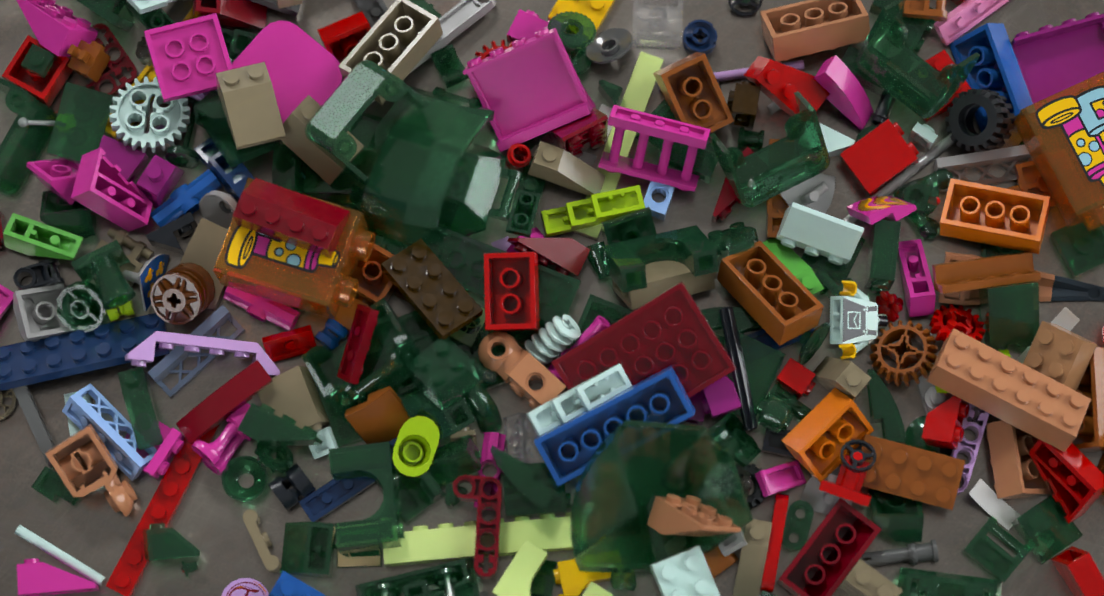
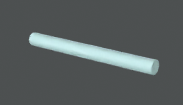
M22 525L17 527L15 534L99 586L104 583L106 577Z

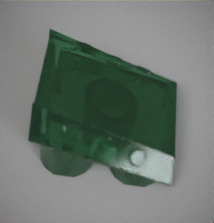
M726 414L699 435V437L743 467L747 466L761 452L756 441L744 431L742 422L734 414Z

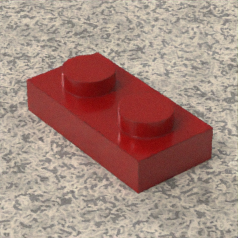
M311 325L262 337L265 352L273 362L318 350Z

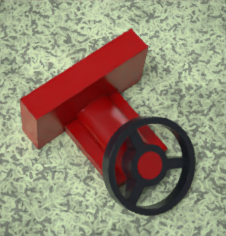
M850 440L841 448L840 460L842 465L836 483L822 479L819 490L868 507L872 496L862 493L860 490L867 471L875 464L876 452L869 443L863 440ZM850 445H862L868 448L871 453L865 454L861 450H854ZM845 449H847L849 455H846V454H845V457H844V456H843V451H844ZM873 458L871 464L866 462V460Z

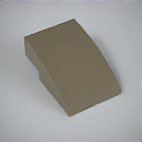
M201 218L180 264L194 263L202 266L209 272L214 281L215 295L208 308L215 311L238 269L225 263V253L233 232L205 218Z

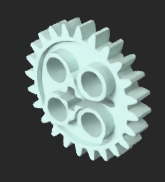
M145 76L144 83H140L137 78L134 80V86L125 83L126 91L118 89L119 97H113L114 105L109 106L110 113H112L109 115V119L112 122V131H117L116 138H123L124 146L131 142L132 150L141 146L142 153H145L147 147H151L152 152L155 153L157 146H160L165 151L166 143L173 147L174 138L181 140V132H187L186 124L190 123V116H188L190 114V107H187L188 99L180 98L163 102L156 76L153 82H149L147 76ZM152 96H155L154 101H153V105H152V106H153V112H152L151 115H150V128H149V132H148V133H145V130H146V128H147V118H146V117L149 116V112H150V100H151V97H152ZM137 100H144V101H145V102L142 103V104H136V103H134V102L137 101ZM162 103L169 104L167 107H160L159 105ZM133 122H140V123H141V124L138 125V126H131V125H130V124L133 123ZM158 125L165 126V128L160 130L155 129V127Z

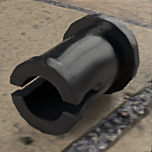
M881 94L876 111L871 114V122L874 125L879 126L889 119L893 105L896 102L893 96Z

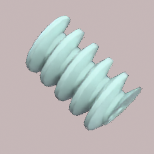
M563 314L562 318L554 316L553 323L547 322L545 325L546 329L540 328L538 331L539 335L533 334L531 337L532 341H525L524 345L527 351L542 365L550 363L553 358L557 357L560 352L564 351L567 346L580 337V328L569 315Z

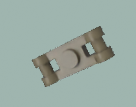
M252 509L246 510L243 513V521L264 566L269 572L278 573L282 568V563L270 552L269 546L272 545V542L267 532L262 533L258 526L261 520L260 516Z

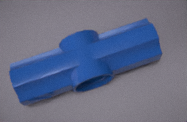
M208 169L191 183L183 184L171 193L170 199L152 211L150 216L160 228L189 212L193 214L199 209L201 198L210 191H218L222 188V185Z

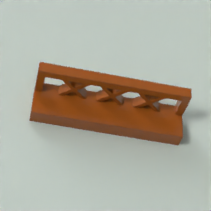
M1030 251L932 265L934 289L942 294L1041 280L1040 272L1034 270L1033 254Z

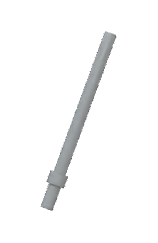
M952 133L920 157L917 164L910 165L871 197L888 196L955 143L950 138ZM847 215L842 220L853 224L858 219Z

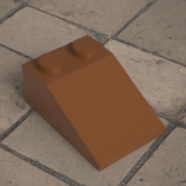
M695 52L653 73L677 121L711 129L710 133L734 122L705 53Z

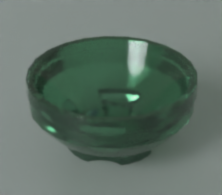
M246 455L238 456L229 461L223 470L222 485L225 492L232 499L240 502H250L259 498L264 493L268 484V473L263 463L257 458ZM250 474L254 477V483L250 488L240 486L239 480L242 475Z

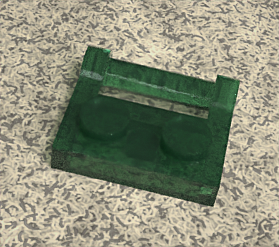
M991 516L963 551L1003 584L1032 548L1027 544L1023 545L996 523L998 520ZM989 531L994 533L1017 552L1016 556L1013 558L990 539L987 533Z

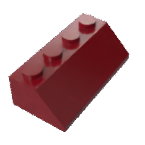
M255 178L242 192L232 216L239 226L332 258L351 212Z
M840 498L777 583L794 596H832L882 529Z

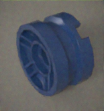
M699 19L690 22L684 29L683 48L689 55L695 52L705 53L706 56L710 55L716 46L717 30L714 29L713 24L706 20ZM701 35L704 37L701 43L698 42L696 36Z

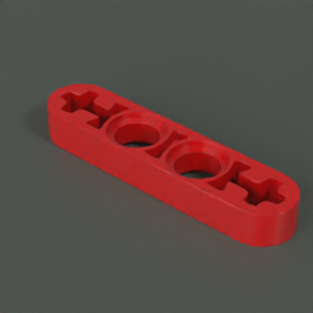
M777 493L775 496L771 518L772 527L760 586L761 591L773 593L789 502V495Z

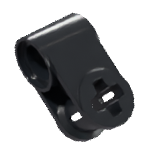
M56 258L45 259L36 264L21 267L13 276L18 290L64 284L65 281L60 276L58 269L59 260ZM25 276L32 277V282L29 285L23 286L20 284Z

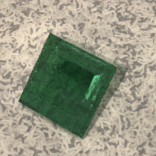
M600 79L598 90L612 108L613 105L618 106L623 88Z

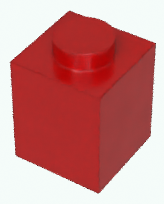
M790 358L776 378L775 383L800 399L803 394L808 396L816 385L813 382L816 374Z

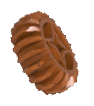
M899 320L896 327L889 322L888 331L881 328L880 333L882 337L877 336L874 339L876 344L870 346L871 351L874 352L870 354V360L874 362L872 367L875 371L878 370V376L880 378L885 377V381L888 384L894 380L895 385L898 387L902 381H904L907 387L910 386L911 380L919 384L920 380L918 377L920 376L927 379L928 374L926 370H932V363L937 359L935 353L938 352L937 345H934L936 342L935 337L930 336V330L927 328L923 330L920 323L913 326L911 320L906 325H903L902 320ZM911 338L918 340L924 346V351L912 347ZM900 339L897 343L891 344L894 341ZM885 356H890V359L896 360V369L885 362ZM917 363L914 366L908 368L910 364Z

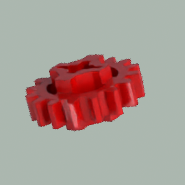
M949 304L948 309L944 305L939 310L936 309L929 324L932 327L930 332L937 334L935 340H942L944 342L953 328L979 342L982 341L986 330L983 329L984 322L978 321L980 316L971 314L972 309L965 311L962 305L955 308L953 304Z

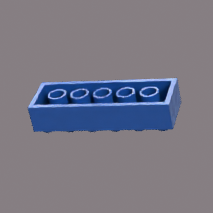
M671 365L593 409L585 411L541 436H536L534 443L557 486L694 416L696 410Z

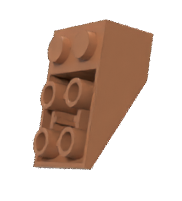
M667 494V497L656 496L647 523L648 526L662 535L703 537L741 532V528L732 523L733 520L731 518L716 513L717 509L702 504L700 498L692 495H687L686 498H681L674 494Z

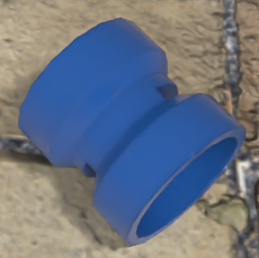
M329 317L325 322V328L319 331L314 338L324 347L335 352L339 347V341L346 338L349 331L339 322Z

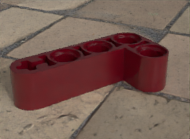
M459 476L453 483V491L456 498L464 502H478L474 557L475 572L481 579H491L498 571L502 505L501 483L498 479L491 476ZM464 482L472 486L471 492L466 495L460 494L457 490L458 486ZM487 484H494L498 490L495 495L488 496L483 492L484 487ZM487 509H492L496 512V518L493 521H485L482 518V513ZM484 535H492L495 542L491 547L481 545L480 540ZM479 552L489 554V564L493 568H489L488 573H483V569L479 568V565L484 564V554L479 555Z

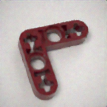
M97 23L92 28L105 33L104 37L109 44L104 46L101 39L97 37L95 42L104 46V52L107 54L112 49L119 50L120 57L115 61L109 60L107 66L110 70L103 74L97 83L92 81L75 93L74 104L83 113H90L117 96L118 89L125 91V83L132 85L139 76L135 65L107 25ZM125 69L128 72L131 71V78L127 79V77H123V71ZM116 76L121 85L117 86L116 81L112 77ZM103 82H111L113 84V88L109 93H102L100 91V85ZM93 89H95L100 97L98 100L92 92ZM83 96L90 98L89 105L86 106L82 103L81 98Z

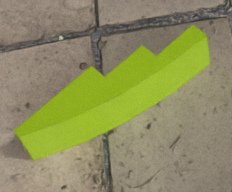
M640 185L592 194L588 199L568 202L563 207L541 211L540 215L545 235L550 237L645 210V204Z

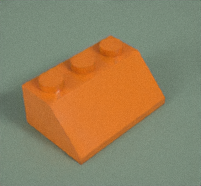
M834 388L781 441L792 456L821 483L822 479H826L842 463L840 460L842 446L850 440L864 441L865 434L870 435L874 429L853 399ZM859 445L850 446L855 450ZM845 449V450L843 451V456H844V457H845V454H846V455H849L847 449Z

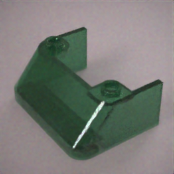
M895 0L883 7L856 55V64L863 73L918 116L930 118L963 85L980 54L976 52L958 65L948 64L941 72L937 71L903 44L907 38V28L896 17L906 0Z
M370 60L360 61L355 65L305 127L306 137L356 181L363 182L368 177L349 162L357 151V144L354 138L347 132L378 94L390 102H395L405 97L416 108H427L429 105L399 77Z
M0 78V91L7 94L5 98L6 105L10 111L18 114L0 145V194L6 197H15L21 193L32 173L26 167L27 162L39 161L56 131L55 126L27 125L26 127H20L18 120L23 117L27 120L55 121L58 116L53 109L26 90Z
M799 91L795 92L794 95L800 112L787 120L785 124L787 136L746 157L736 147L726 148L715 133L710 134L718 162L737 198L745 207H754L824 172L830 164L829 153L816 110Z

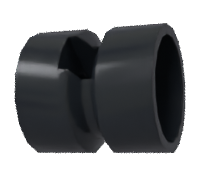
M297 463L285 471L284 477L278 476L268 483L286 510L296 505L300 496L305 498L316 490Z

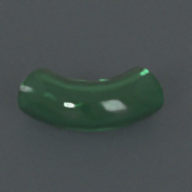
M465 370L458 373L451 382V389L470 409L480 431L483 433L498 431L502 426V417L490 394L469 371Z

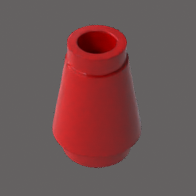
M517 143L508 149L506 165L509 169L515 170L525 167L531 161V152L524 144Z

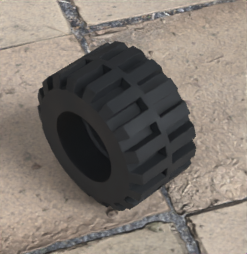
M968 89V92H961L959 94L960 98H954L951 101L954 104L953 107L948 106L947 109L950 115L946 117L945 122H949V126L946 129L947 133H952L950 136L951 140L957 142L958 147L965 148L968 151L981 152L1002 147L1006 144L1004 139H1010L1011 137L1010 129L1014 130L1015 124H1011V119H1015V114L1010 113V110L1013 108L1011 104L1006 103L1008 99L1000 96V93L984 89ZM980 107H983L987 113L988 122L984 131L978 134L973 127V116Z

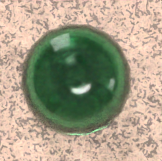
M76 281L68 285L56 300L58 318L64 326L72 331L90 332L100 325L107 314V297L100 287L91 282Z

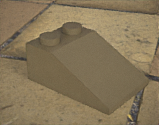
M265 62L216 73L217 92L237 150L286 138Z

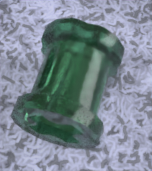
M740 127L737 149L749 147L762 152L765 130L755 132Z

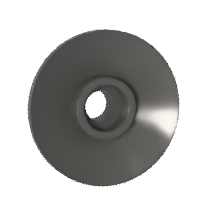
M624 28L605 30L589 42L586 48V55L591 62L596 64L613 62L629 51L633 43V37Z

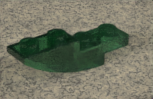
M532 155L529 164L523 167L506 227L507 233L531 237L546 180L528 174L533 159Z

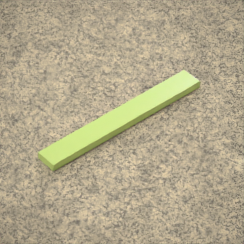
M642 51L640 52L621 102V107L645 112L656 83L653 73L661 69L664 59ZM612 126L603 152L610 153L615 132L614 126ZM625 130L620 156H629L637 132ZM597 167L596 170L605 175L600 193L616 190L622 173H612ZM603 223L574 232L597 240Z

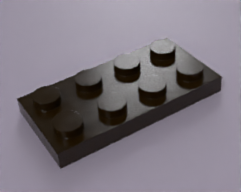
M422 239L381 263V270L441 340L446 339L482 316L483 310Z

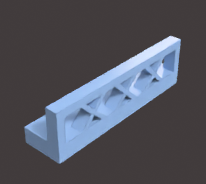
M91 383L71 395L62 410L80 430L92 424L117 463L118 468L131 481L139 477L143 468L149 464L157 452V449ZM89 394L95 400V404L87 403L82 397ZM101 412L109 414L113 418V422L105 421L101 417ZM118 430L126 431L130 435V439L122 438L118 434ZM136 448L144 449L149 456L143 459L136 452Z

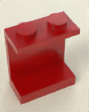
M889 119L840 154L841 159L870 197L878 192L880 186L912 163L914 165L918 163V150L911 141L908 144L902 138V135L905 134L897 122L892 124Z

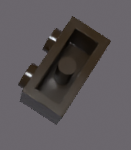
M743 81L736 83L735 91L730 90L727 105L734 122L729 125L753 129L761 87L756 86L753 82Z

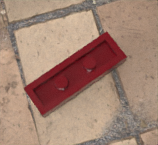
M362 304L357 305L337 377L357 385L363 373L364 361L370 349L371 337L377 325L379 311Z

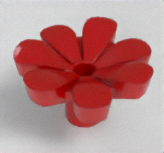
M881 291L880 296L876 297V302L880 305L878 307V314H886L888 322H895L899 319L898 312L903 309V300L897 298L896 294Z

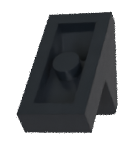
M191 212L147 234L146 237L152 246L184 255L176 238L190 235L198 225Z

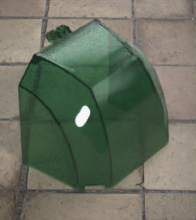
M625 420L602 442L588 461L576 486L571 507L570 536L574 558L579 571L611 572L610 581L615 590H623L625 587L626 590L635 591L637 585L635 573L653 574L649 565L696 545L700 546L703 554L709 553L735 534L728 533L703 537L662 535L647 525L656 496L667 497V494H674L681 498H686L687 495L696 496L701 499L702 504L717 509L716 513L731 518L733 520L732 523L741 529L750 523L753 518L731 450L726 446L721 448L708 436L710 431L703 426Z

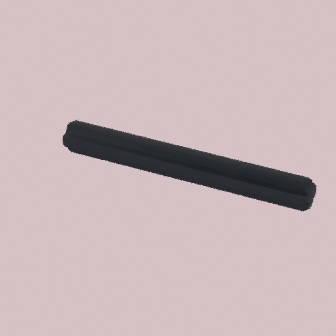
M730 306L724 307L719 310L728 355L736 366V370L732 371L735 389L742 405L740 409L742 423L745 431L754 430L758 427L734 310Z

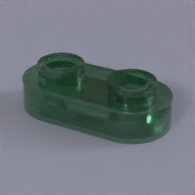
M795 501L788 509L782 544L790 551L802 549L807 542L814 516L813 507L807 501ZM802 510L805 513V517L798 518L795 514L796 511ZM791 534L797 535L798 542L792 543L789 540V536Z

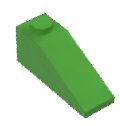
M15 213L12 214L3 232L4 246L6 248L30 256L73 261L84 240L81 236Z
M770 238L762 242L815 297L823 291L824 287L812 268L791 248L783 246L781 241L776 238Z

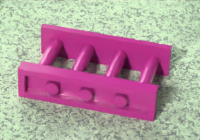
M613 105L607 124L615 127L610 153L603 152L598 167L608 172H619L677 187L682 191L695 192L699 176L692 174L697 150L699 148H706L711 129ZM625 130L639 133L634 159L620 156ZM649 136L664 140L658 165L644 162ZM674 142L688 146L682 171L668 168Z

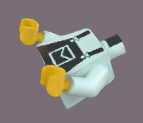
M841 280L844 288L843 291H840L839 295L844 296H830V344H839V348H842L843 355L840 356V359L855 358L856 353L868 346L869 340L877 338L878 329H885L887 327L888 318L886 314H878L877 303L870 302L869 297L857 288L855 281Z

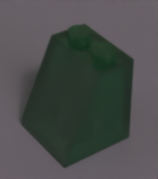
M1031 281L978 289L982 322H984L983 329L986 330L984 334L985 345L995 350L1008 349L1010 344H1017V347L1031 346L1039 329L1038 282Z

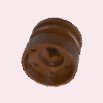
M181 263L160 277L152 286L150 294L151 305L156 314L165 322L173 325L186 324L208 308L213 301L215 295L214 281L209 272L202 266L194 263Z

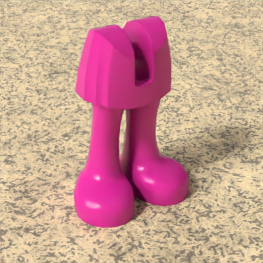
M246 403L227 418L226 427L215 441L206 443L197 440L191 447L203 458L202 462L204 465L220 476L226 470L228 462L244 439L251 441L259 428L261 420L253 408Z

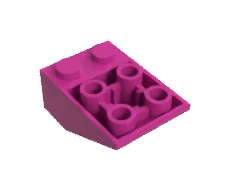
M16 0L38 42L57 56L72 57L67 53L71 44L78 47L81 40L90 44L92 41H95L98 35V31L91 27L89 21L77 18L73 15L74 12L71 9L57 5L55 3L56 0Z

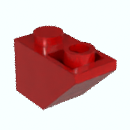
M954 395L927 413L921 437L924 442L930 446L957 450L958 442L963 440L964 428L962 424L964 418L968 417L969 403Z

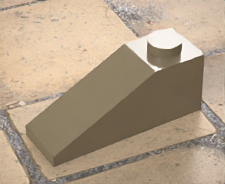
M540 141L534 153L528 172L529 175L588 196L600 193L605 179L604 174L568 151Z
M751 518L746 519L743 536L747 545L740 548L732 596H759L772 522Z

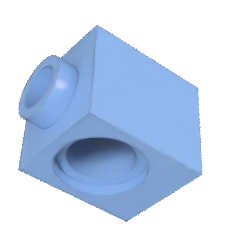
M650 181L644 198L645 210H642L641 213L664 221L675 187ZM660 193L665 197V200L658 203L652 199V196Z

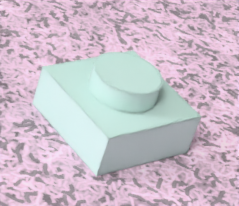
M917 122L909 137L930 150L938 135L935 134V130L929 125H921Z
M331 426L323 428V430L312 435L305 436L314 460L340 450Z

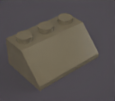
M310 95L299 104L283 123L286 138L281 139V141L329 186L364 150V145Z

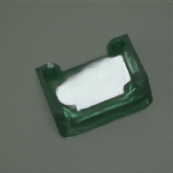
M384 298L371 306V308L379 311L378 322L371 337L370 349L366 354L363 373L359 378L358 385L348 383L337 377L347 340L332 351L325 346H315L301 356L323 397L344 417L346 409L367 402L368 394L391 386L393 389L423 367L425 363V357Z

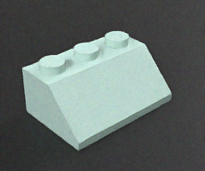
M793 202L784 213L776 239L780 240L783 246L789 248L797 246L805 249L804 252L814 257L822 255L827 257L830 263L842 265L843 263L847 264L851 260L864 228Z

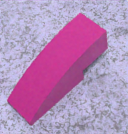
M835 55L824 61L814 79L830 93L826 99L862 130L874 112L872 105L857 78Z

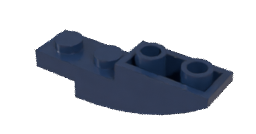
M213 135L195 147L194 153L224 185L226 193L234 196L235 201L238 203L242 192L255 178L228 146L224 147Z

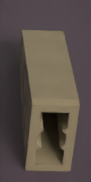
M705 257L611 268L613 290L631 310L641 307L681 281L692 295L715 289L714 279L717 278L715 266Z

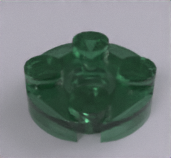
M736 222L731 224L729 229L722 231L714 230L708 233V246L710 253L713 255H722L721 251L728 250L729 255L737 254L752 248L755 245L754 240L758 242L756 229L745 226L744 222Z

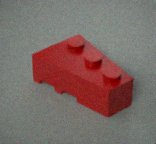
M761 56L755 59L743 75L750 82L761 87L760 91L791 118L808 124L830 94L814 79L815 76Z
M1039 439L1028 452L1043 480L1048 481L1055 493L1052 495L1055 501L1060 502L1067 514L1065 519L1068 524L1083 516L1103 493L1104 474L1073 443L1063 452Z

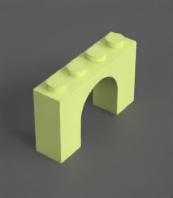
M525 540L492 591L493 595L531 596V584L547 559L548 553ZM591 581L582 596H613V594Z

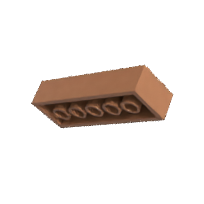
M954 328L943 343L927 379V382L1063 452L1066 451L1076 438L1091 401L1089 397Z

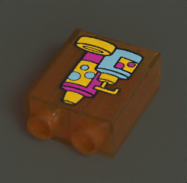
M1104 72L1021 109L1014 121L1018 133L1068 228L1082 221L1088 231L1104 225Z
M247 179L244 190L252 183L254 179ZM323 201L351 212L333 256L328 258L239 226L233 218L213 271L221 285L335 320L339 307L350 308L355 300L359 280L352 278L351 274L357 259L365 262L368 261L374 247L376 235L374 232L367 231L368 225L363 212Z

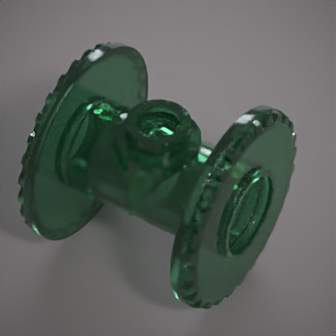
M572 11L561 12L553 16L549 21L548 30L556 28L577 75H583L592 63L586 55V48L596 37V27L591 19L582 13L579 14Z

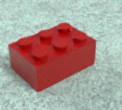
M535 252L484 253L485 330H539L538 254Z

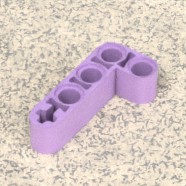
M970 403L969 414L967 418H964L962 427L964 430H972L976 438L973 441H969L963 436L962 442H958L957 450L952 449L950 455L956 458L958 453H963L969 460L968 464L964 465L961 488L958 489L957 495L961 494L969 484L989 416L988 412L979 408L980 415L976 418L975 422H971L975 414L973 410L975 406Z

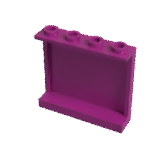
M1094 12L1086 15L1085 19L1076 21L1075 18H1072L1056 27L1046 25L1039 28L1037 32L1029 33V31H1024L1015 35L1011 45L1036 111L1057 98L1068 95L1077 96L1088 89L1104 86V14L1099 15V12ZM1033 115L1036 127L1040 126L1036 115Z

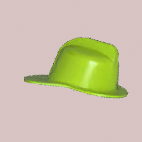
M416 416L407 420L401 427L392 456L394 466L400 473L416 477L429 469L440 437L438 427L433 420L424 416Z

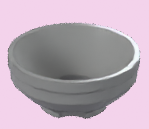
M214 190L201 198L199 210L202 218L230 231H234L238 226L232 216L237 206L234 196ZM223 200L230 206L232 210H229L224 206Z

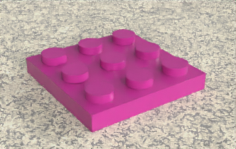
M217 13L144 31L163 102L216 90V73L233 69Z

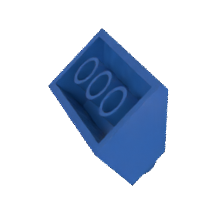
M986 23L949 44L958 70L971 89L996 91L1000 93V96L1008 99L1006 103L1011 104L1013 108L1010 110V113L1015 114V119H1011V124H1017L1035 115L1036 110L1004 24ZM980 107L975 112V116L982 133L987 126L988 116L985 109Z

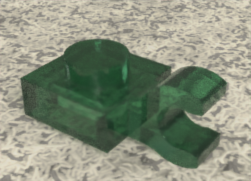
M47 466L44 467L31 486L53 502L60 496L74 506L80 498L73 497L69 490L65 488V484L60 476Z

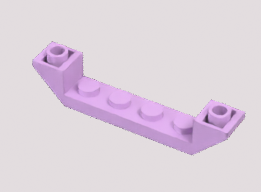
M156 331L125 355V360L131 361L132 366L146 367L147 363L154 361L155 343L159 344V348L174 350V346L184 347V351L199 353V349H207L209 354L221 356L225 352H233L234 357L249 358L250 355H253L252 363L258 360L271 378L280 375V370L261 346L255 342Z

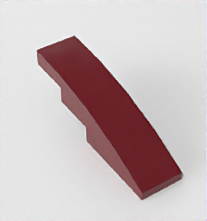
M256 360L194 407L176 425L191 445L224 422L235 410L250 401L253 395L273 381L260 362Z

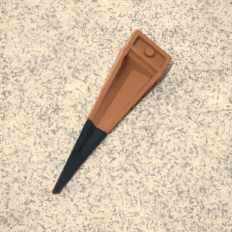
M945 252L944 263L984 257L973 254ZM1038 271L1041 275V280L945 294L939 292L938 302L965 306L1020 302L1104 301V287Z

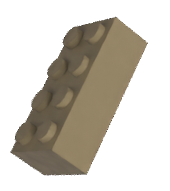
M396 0L338 66L344 82L382 105L443 35L439 18L409 0Z

